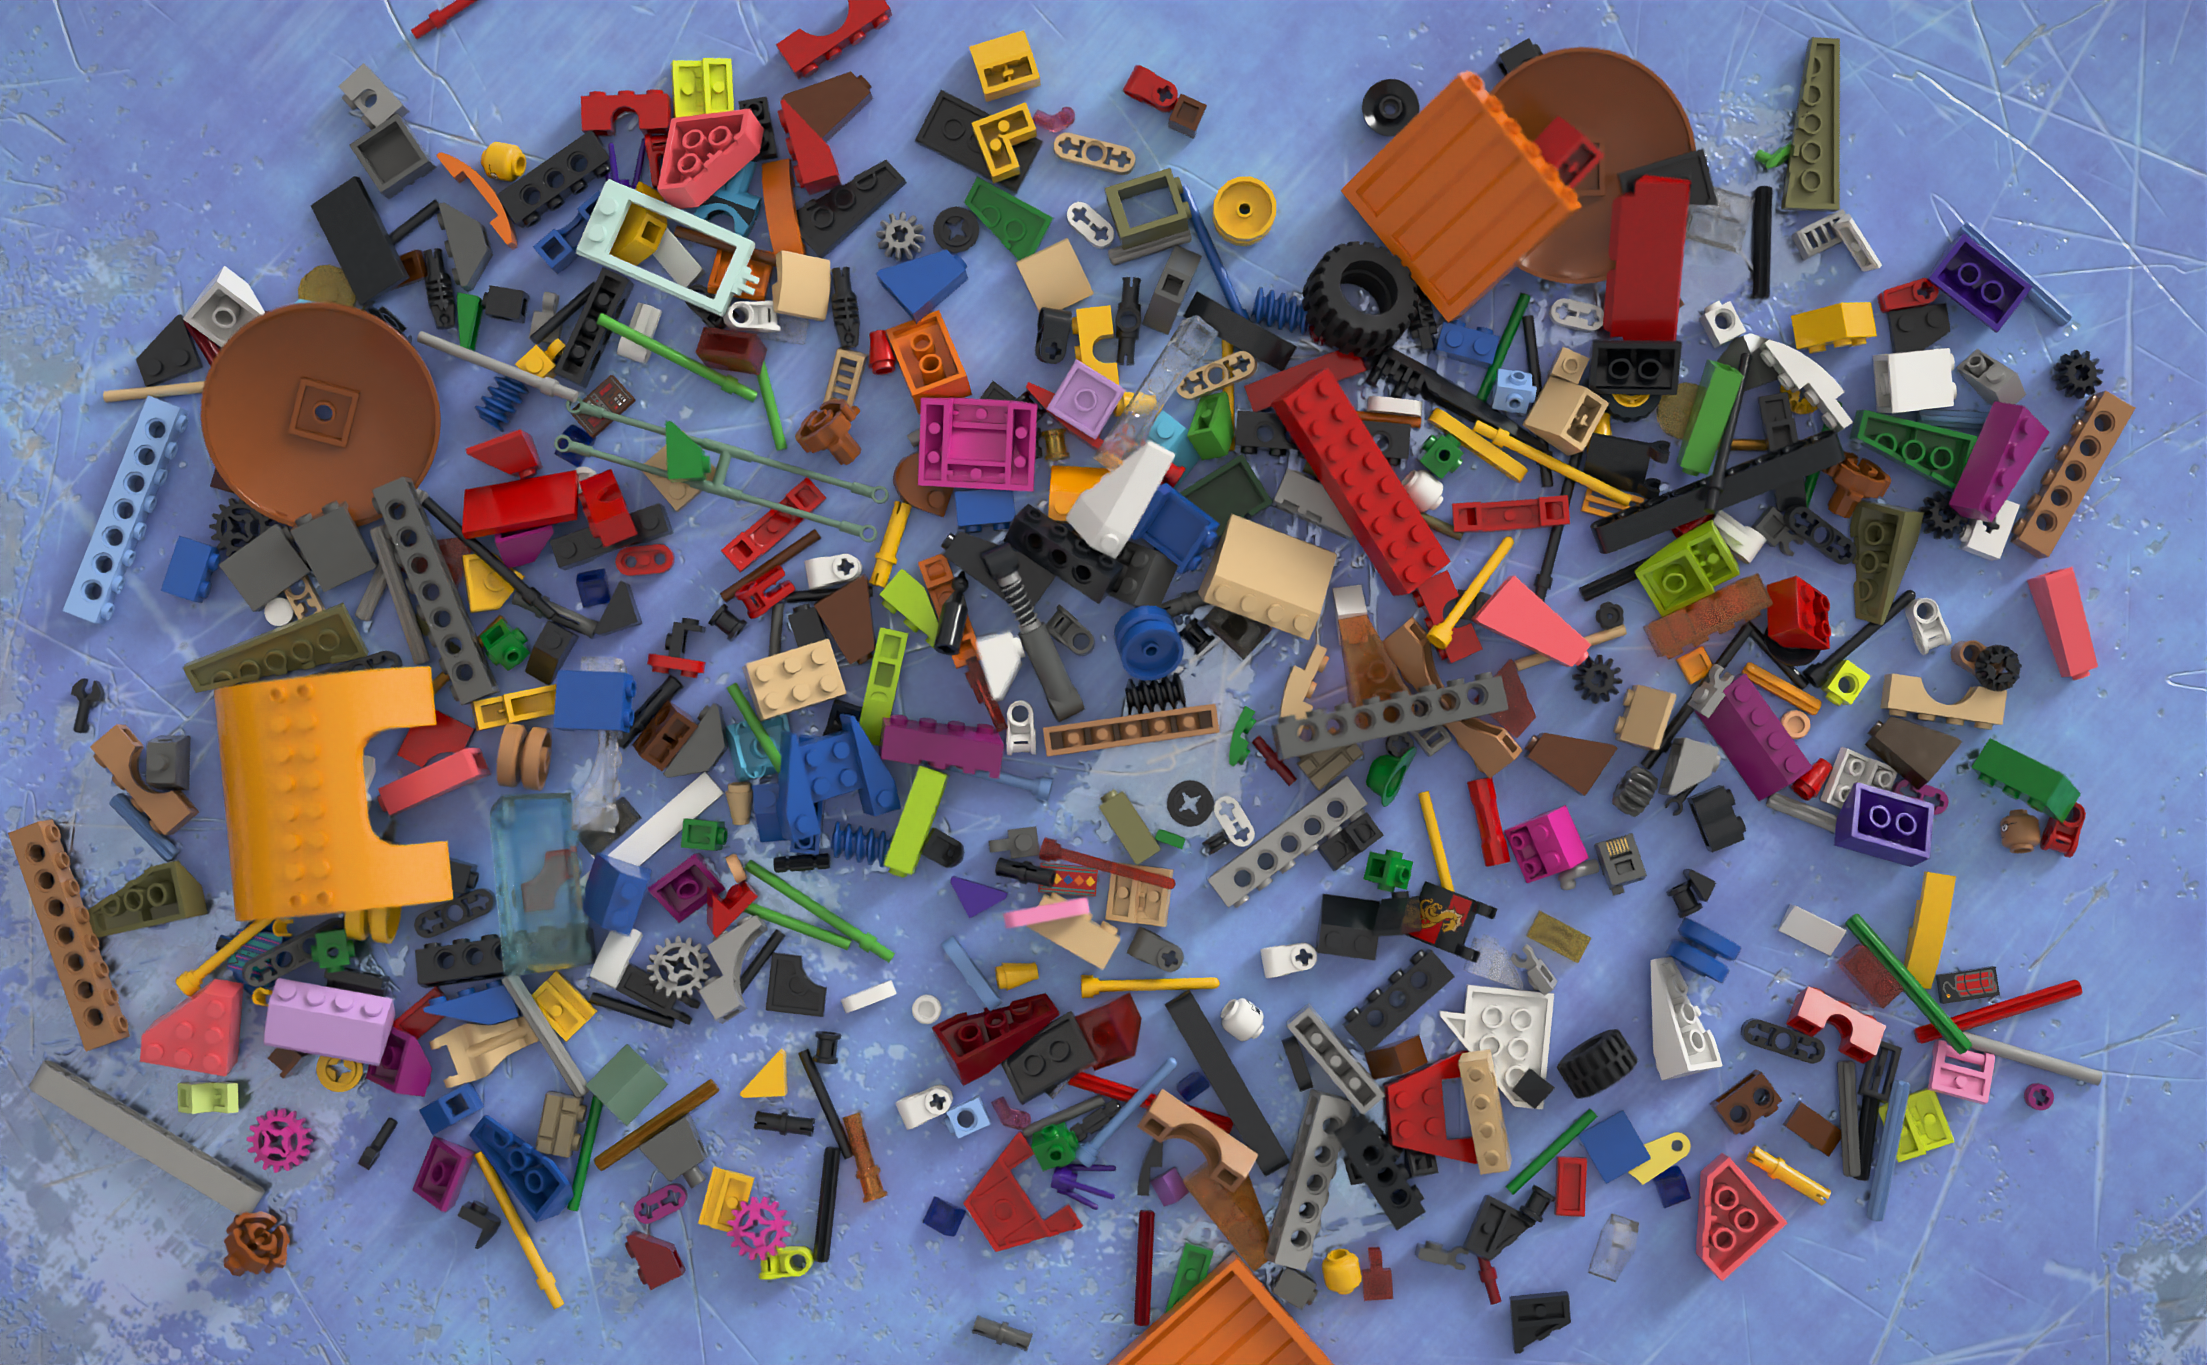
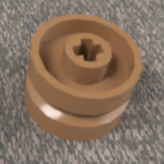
M507 723L503 730L498 750L497 782L499 786L514 788L522 781L525 789L542 791L548 776L551 760L552 734L550 728L533 727L527 733L524 725Z

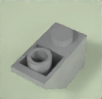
M1976 349L1957 367V371L1990 405H1993L1994 401L2016 404L2026 395L2016 372L1979 349Z

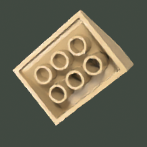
M1231 513L1198 594L1204 602L1309 640L1322 610L1337 554Z

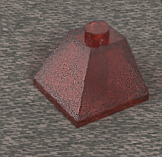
M1130 992L1075 1016L1098 1062L1092 1066L1094 1071L1136 1056L1142 1018Z

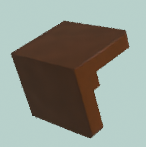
M1180 94L1169 118L1168 127L1186 136L1195 138L1197 128L1207 105Z
M276 1048L268 1059L282 1070L279 1076L285 1079L293 1076L311 1054Z

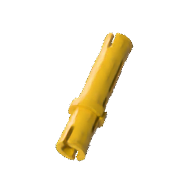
M894 501V507L880 550L874 556L877 560L868 582L869 584L877 587L880 586L881 588L887 586L893 564H897L898 559L895 557L910 510L912 509L911 505Z
M1757 1145L1752 1147L1751 1150L1754 1153H1748L1747 1162L1767 1172L1768 1177L1773 1180L1779 1179L1822 1206L1826 1203L1823 1197L1829 1198L1831 1194L1830 1189L1825 1188L1785 1164V1160L1781 1157L1775 1158Z

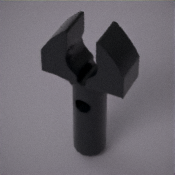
M82 678L72 687L71 695L76 696L79 701L73 731L76 733L85 732L91 705L96 701H103L105 693L99 681L94 680L92 692L89 695L85 692L88 678Z
M388 1118L375 1140L370 1146L366 1147L358 1161L360 1166L370 1170L380 1156L381 1149L398 1124L395 1119Z

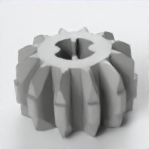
M905 212L900 213L899 220H896L893 213L889 214L890 224L884 220L880 222V225L886 231L880 230L876 232V236L883 239L878 243L879 249L887 248L885 251L887 258L896 252L895 258L898 262L902 259V253L906 254L908 260L913 259L910 250L913 249L915 252L920 253L921 247L916 243L925 242V236L919 234L924 230L923 225H915L917 218L914 215L906 221ZM898 231H902L903 234L908 233L905 235L904 242L900 243L899 239L894 241L897 238L896 233Z

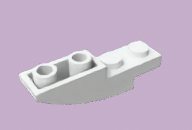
M1770 339L1759 347L1762 351L1760 353L1762 360L1769 367L1773 366L1779 374L1777 378L1780 384L1786 390L1790 389L1792 393L1803 387L1806 391L1804 395L1807 401L1812 406L1819 408L1823 414L1821 416L1822 420L1829 429H1835L1836 432H1839L1853 423L1836 400L1845 391L1821 366L1799 351Z

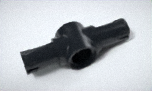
M1123 277L1121 303H1118V313L1115 321L1116 338L1118 339L1116 362L1118 365H1124V356L1126 355V365L1133 366L1135 363V341L1139 339L1141 327V304H1138L1141 279L1133 277V286L1130 287V277ZM1125 315H1132L1137 323L1132 328H1125L1120 323L1121 318Z

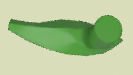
M1792 140L1785 146L1778 148L1772 155L1759 149L1754 159L1765 164L1767 169L1776 168L1789 158Z

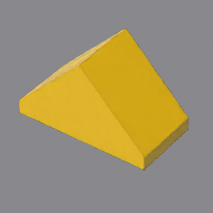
M782 1048L741 1091L740 1095L743 1098L785 1096L788 1093L786 1052Z

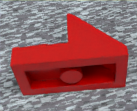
M745 880L732 886L724 899L710 887H707V925L715 937H718L758 897L752 886Z

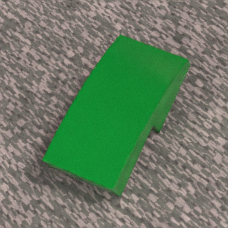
M1244 706L1235 723L1229 743L1228 764L1232 767H1235L1236 763L1242 765L1250 753V750L1247 749L1249 742L1240 737L1242 732L1248 734L1256 722L1252 718L1255 711L1247 706Z

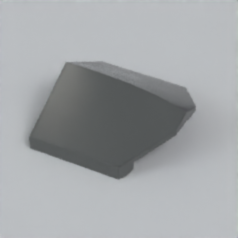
M1752 333L1735 338L1717 360L1720 363L1738 369L1742 353H1749L1753 356L1745 391L1776 381L1779 376L1774 367L1766 365L1760 356L1762 351L1759 347L1769 339Z

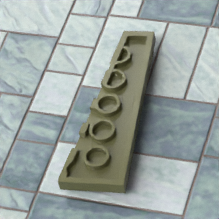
M1812 37L1808 40L1781 210L1825 212L1840 210V39Z
M341 603L184 664L183 670L193 689L198 693L235 685L239 682L245 683L259 680L260 677L274 674L278 676L287 674L288 671L302 668L304 670L315 668L316 665L330 662L335 664L367 656L368 650L344 603Z

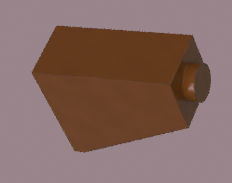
M850 71L787 93L781 100L784 99L827 143L873 99L869 91L872 86L862 75L856 77Z
M864 573L814 604V607L849 664L856 661L860 665L873 657L871 652L876 648L868 577Z
M1539 733L1538 736L1532 735L1525 745L1524 749L1527 750V753L1524 757L1579 795L1586 796L1618 748L1612 744Z

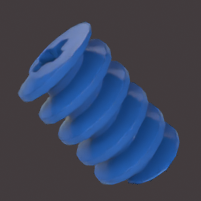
M1263 287L1258 288L1251 317L1255 315L1256 324H1260L1265 317L1267 319V327H1271L1276 320L1278 321V329L1282 330L1286 323H1288L1290 333H1293L1297 326H1300L1302 336L1305 335L1308 328V322L1305 317L1308 311L1303 310L1302 302L1300 305H1297L1296 296L1293 295L1289 302H1286L1285 293H1281L1276 300L1274 290H1270L1265 297Z
M507 376L504 378L494 377L498 388L488 386L487 389L492 397L482 396L481 399L486 406L476 405L474 407L481 419L501 432H504V429L499 422H510L505 413L515 414L517 412L512 403H523L518 394H529L525 383Z
M837 821L833 831L831 849H833L834 858H839L844 851L845 859L850 860L855 853L858 863H861L865 856H867L868 865H873L878 858L879 866L884 868V862L893 840V834L889 840H886L885 831L882 830L877 838L874 834V828H870L867 835H864L862 826H859L856 832L853 833L850 823L847 824L843 831L840 827V821Z

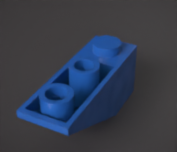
M502 979L486 983L487 989L475 992L474 987L458 991V998L447 1000L446 995L429 1000L430 1006L423 1008L426 1013L487 1025L520 1016L518 1006L503 985Z

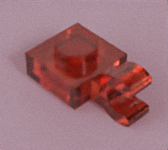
M1368 1247L1370 1269L1361 1270L1364 1301L1393 1299L1391 1268H1382V1252L1380 1247Z

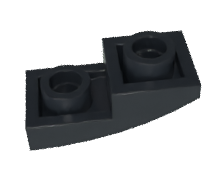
M767 96L738 101L739 109H750L764 128L760 153L751 161L757 162L778 158Z

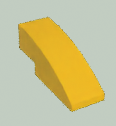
M557 684L473 701L471 707L476 730L482 731L506 726L507 723L515 724L554 715Z

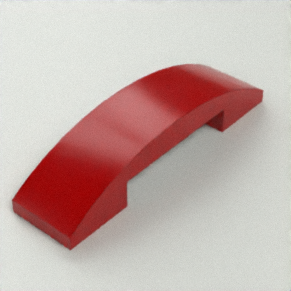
M806 477L788 492L779 504L812 513L826 500V497ZM771 509L744 533L741 532L721 549V552L739 572H742L777 545L805 519Z
M1568 495L1539 497L1538 499L1486 503H1481L1480 501L1452 504L1454 533L1513 531L1570 524Z

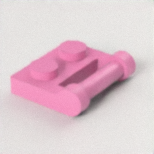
M1937 1039L1932 1051L1933 1061L1928 1090L1982 1105L1987 1104L1995 1055L1987 1052L1980 1054L1969 1050L1960 1055L1952 1046L1947 1045L1946 1041ZM1945 1057L1980 1065L1981 1071L1945 1063Z

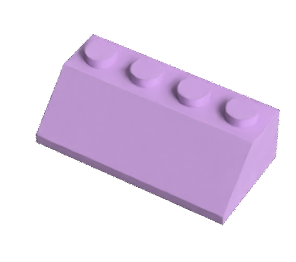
M277 978L268 1004L263 1043L266 1046L379 1066L396 1016L393 999Z

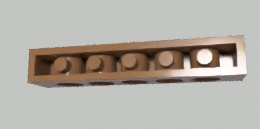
M2103 391L2096 395L2093 394L2084 405L2086 410L2081 420L2078 419L2071 427L2069 434L2072 436L2067 445L2063 444L2055 455V459H2057L2053 469L2049 468L2045 472L2040 482L2043 484L2038 494H2033L2026 505V508L2029 509L2024 518H2020L2015 523L2012 529L2014 536L2010 542L2039 559L2047 558L2052 553L2136 409L2108 391ZM2096 417L2103 421L2104 427L2102 431L2097 430L2094 425ZM2081 442H2085L2089 447V454L2087 456L2083 455L2080 451ZM2068 466L2075 472L2073 481L2066 477L2065 470ZM2053 491L2060 495L2061 501L2058 506L2051 501ZM2038 516H2042L2046 521V528L2044 530L2039 529L2036 524Z
M1216 704L1043 728L1047 757L1220 732Z

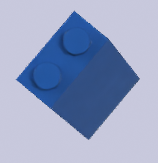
M597 852L578 908L600 927L630 936L652 870Z

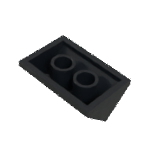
M1593 340L1589 351V389L1595 394L1677 395L1682 341Z

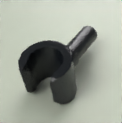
M1698 784L1683 790L1677 797H1669L1665 801V808L1671 802H1677L1679 807L1672 815H1679L1683 810L1682 803Z

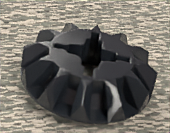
M950 207L943 210L937 216L933 226V233L936 242L944 250L947 249L950 252L958 253L967 251L976 243L979 235V224L976 217L969 210L962 207ZM963 220L961 230L966 237L956 235L950 240L952 232L946 223L950 226H957Z
M1992 645L1985 648L1978 655L1975 662V674L1980 684L1992 691H2003L2013 687L2016 680L2020 678L2019 673L2022 665L2019 663L2018 654L2013 652L2010 647ZM2003 661L2002 667L2008 672L1998 673L1996 676V669L1989 663H2000Z
M1188 780L1177 784L1170 791L1167 807L1169 814L1177 823L1192 827L1202 824L1209 818L1213 809V798L1205 785L1197 781ZM1182 793H1185L1190 798L1201 796L1195 804L1198 814H1195L1191 809L1179 811L1185 803Z

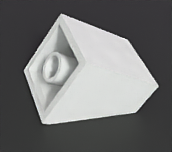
M1950 348L1873 355L1877 413H1900L1954 406L1953 400L1956 399L1957 389L1955 383L1952 382L1951 371L1954 370L1955 361L1953 354L1950 353Z

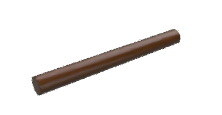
M679 225L675 228V237L731 254L735 253V247L701 232ZM754 249L751 260L777 267L775 254Z
M816 529L722 591L720 595L727 603L735 597V592L740 587L757 579L777 565H783L821 539Z

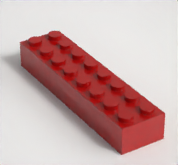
M1328 367L1313 371L1270 403L1393 596L1410 594L1451 562Z

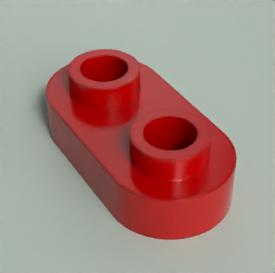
M662 544L623 548L618 552L615 563L617 569L622 574L641 576L668 572L674 565L675 557L669 547ZM663 554L665 561L659 565L655 561L656 556ZM628 558H636L637 562L634 567L627 565Z
M648 653L647 665L652 666V672L669 674L670 669L681 670L680 676L698 678V673H704L706 664L703 661Z

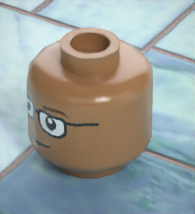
M2012 810L2009 812V816L2004 817L2000 821L2001 843L2004 847L2010 849L2011 853L2032 852L2034 847L2040 843L2039 820L2037 817L2027 814V810Z

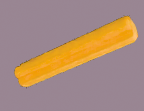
M1748 662L1742 669L1741 674L1745 673L1752 683L1808 714L1816 715L1820 710L1822 702L1819 699L1752 662Z

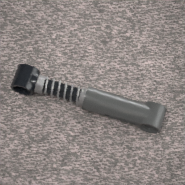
M1007 541L982 553L981 557L989 575L993 580H998L999 586L1003 587L1002 592H1005L1007 595L1005 599H1009L1010 602L1008 606H1012V613L1016 615L1015 620L1019 621L1020 625L1018 627L1020 632L1018 635L1044 689L1048 705L1054 717L1060 722L1085 710L1083 702L1076 688L1071 683L1045 623L1036 618L1037 613L1033 612L1034 606L1029 604L1031 599H1028L1026 597L1028 593L1023 591L1024 585L1020 584L1021 578L1017 572L1020 565L1011 545Z

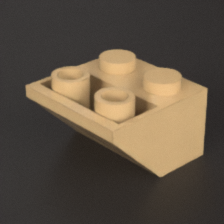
M1550 376L1522 425L1565 455L1570 456L1583 452L1609 403L1587 387Z

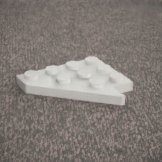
M1466 984L1464 1013L1439 1011V1016L1469 1052L1491 1049L1498 1088L1514 1107L1533 1108L1511 1090L1529 1068L1546 1080L1554 993H1548L1544 996L1538 991ZM1544 1100L1535 1109H1543Z

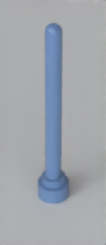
M922 760L921 763L927 764V761ZM954 765L946 768V770L1032 791V794L1036 795L1037 799L1048 801L1053 785V779L1044 776L1041 779L1035 778V780L1000 771V777L997 779L989 777L990 771L977 770L974 775L963 773V770Z
M1168 1058L1091 1141L1081 1143L1076 1148L1075 1156L1082 1164L1090 1168L1097 1161V1155L1100 1153L1099 1149L1176 1068L1177 1060L1175 1058Z

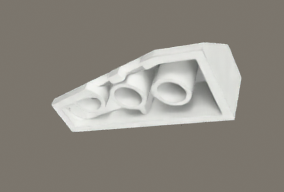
M1148 441L1126 458L1123 464L1112 473L1104 475L1101 481L1094 487L1082 492L1066 515V520L1090 547L1116 559L1133 533L1173 461L1175 454Z
M1667 957L1650 960L1653 1053L1661 1080L1680 1078L1722 1067L1715 1039L1710 1029L1704 1030L1698 1018L1701 1012L1698 1006L1693 1007L1686 995L1688 987L1673 958Z

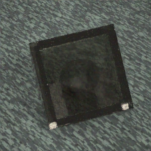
M1215 606L1200 622L1241 661L1272 630L1269 625Z

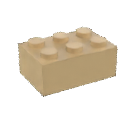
M829 638L753 661L742 667L760 722L840 698L847 694Z
M1052 892L1051 896L1045 894L1038 906L1068 900ZM1090 912L1027 925L1028 928L1102 970L1120 941L1116 927L1105 921H1102L1101 925L1091 920L1093 914Z

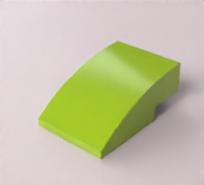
M1712 519L1675 539L1635 570L1636 576L1662 617L1713 594L1715 586L1740 575L1738 563Z

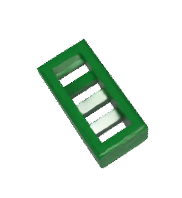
M457 292L460 346L475 351L483 314V299L475 295Z

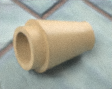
M729 783L725 794L732 824H749L753 801L751 783Z

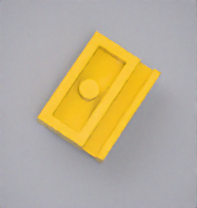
M558 970L532 994L551 1027L566 1042L598 1012Z
M714 1166L698 1224L707 1225L725 1232L732 1231L733 1226L727 1224V1221L735 1220L736 1216L732 1213V1210L741 1211V1201L748 1203L755 1177Z

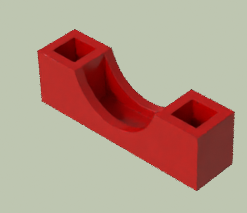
M848 0V16L844 24L837 31L825 36H814L799 28L776 44L777 49L797 79L802 76L808 78L818 71L820 64L826 60L831 62L842 54V49L850 44L855 46L866 38L865 34L873 28L878 30L884 27L890 21L889 17L892 16L891 9L886 1Z

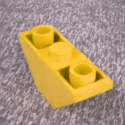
M638 182L635 188L636 191L664 202V198L657 190L643 182ZM631 203L609 254L635 266L639 265L657 250L668 225L667 218Z

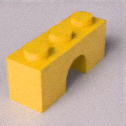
M1111 306L1076 309L1077 317H1072L1073 335L1079 334L1080 343L1079 346H1074L1076 360H1079L1119 385L1117 362H1099L1092 352L1093 347L1098 341L1114 338Z

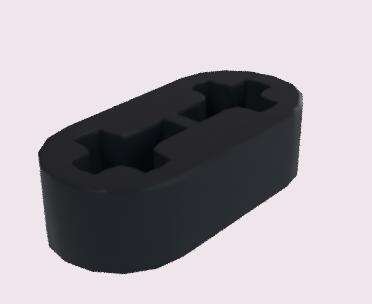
M1292 1036L1281 1040L1299 1091L1302 1092L1313 1088V1083L1296 1037Z

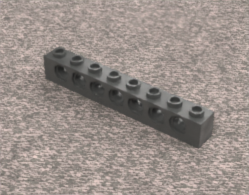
M401 477L373 489V506L378 514L382 513L386 523L383 525V530L388 540H393L397 549L394 552L395 559L401 568L404 567L408 578L405 579L407 588L412 595H416L419 605L416 606L418 614L422 621H426L429 626L428 638L434 648L437 647L441 655L439 664L445 675L449 674L453 684L450 686L455 701H460L461 705H467L499 692L497 683L412 479ZM402 504L406 509V513L402 519L398 520L395 517L394 510L397 505ZM414 531L417 541L410 547L407 545L405 537L408 532ZM424 557L428 562V568L421 574L417 570L416 564L420 558ZM432 584L439 588V596L435 600H431L428 596V588ZM443 611L448 612L450 615V623L446 627L439 623V615ZM454 638H458L462 644V648L457 654L453 653L450 649V642ZM466 664L473 670V675L468 681L461 676V669Z
M1492 672L1474 675L1475 681L1465 683L1464 678L1447 681V687L1437 689L1436 684L1419 687L1418 694L1408 695V690L1391 693V699L1386 701H1380V697L1377 696L1362 700L1363 706L1352 708V703L1350 702L1334 706L1335 712L1324 714L1323 709L1306 712L1307 718L1296 720L1295 715L1278 718L1279 724L1271 726L1278 760L1509 710L1502 676L1492 677ZM1470 689L1476 690L1479 694V701L1476 705L1468 700L1467 694ZM1442 695L1448 696L1451 700V707L1448 711L1442 709L1439 704ZM1414 701H1418L1423 705L1424 711L1420 717L1412 713L1411 706ZM1386 707H1390L1395 711L1396 717L1392 723L1387 722L1383 717V711ZM1358 713H1362L1367 717L1368 724L1365 729H1360L1355 724V717ZM1330 719L1337 721L1340 729L1337 735H1331L1327 731L1326 726ZM1302 725L1307 726L1311 730V738L1307 742L1302 741L1298 736V730Z

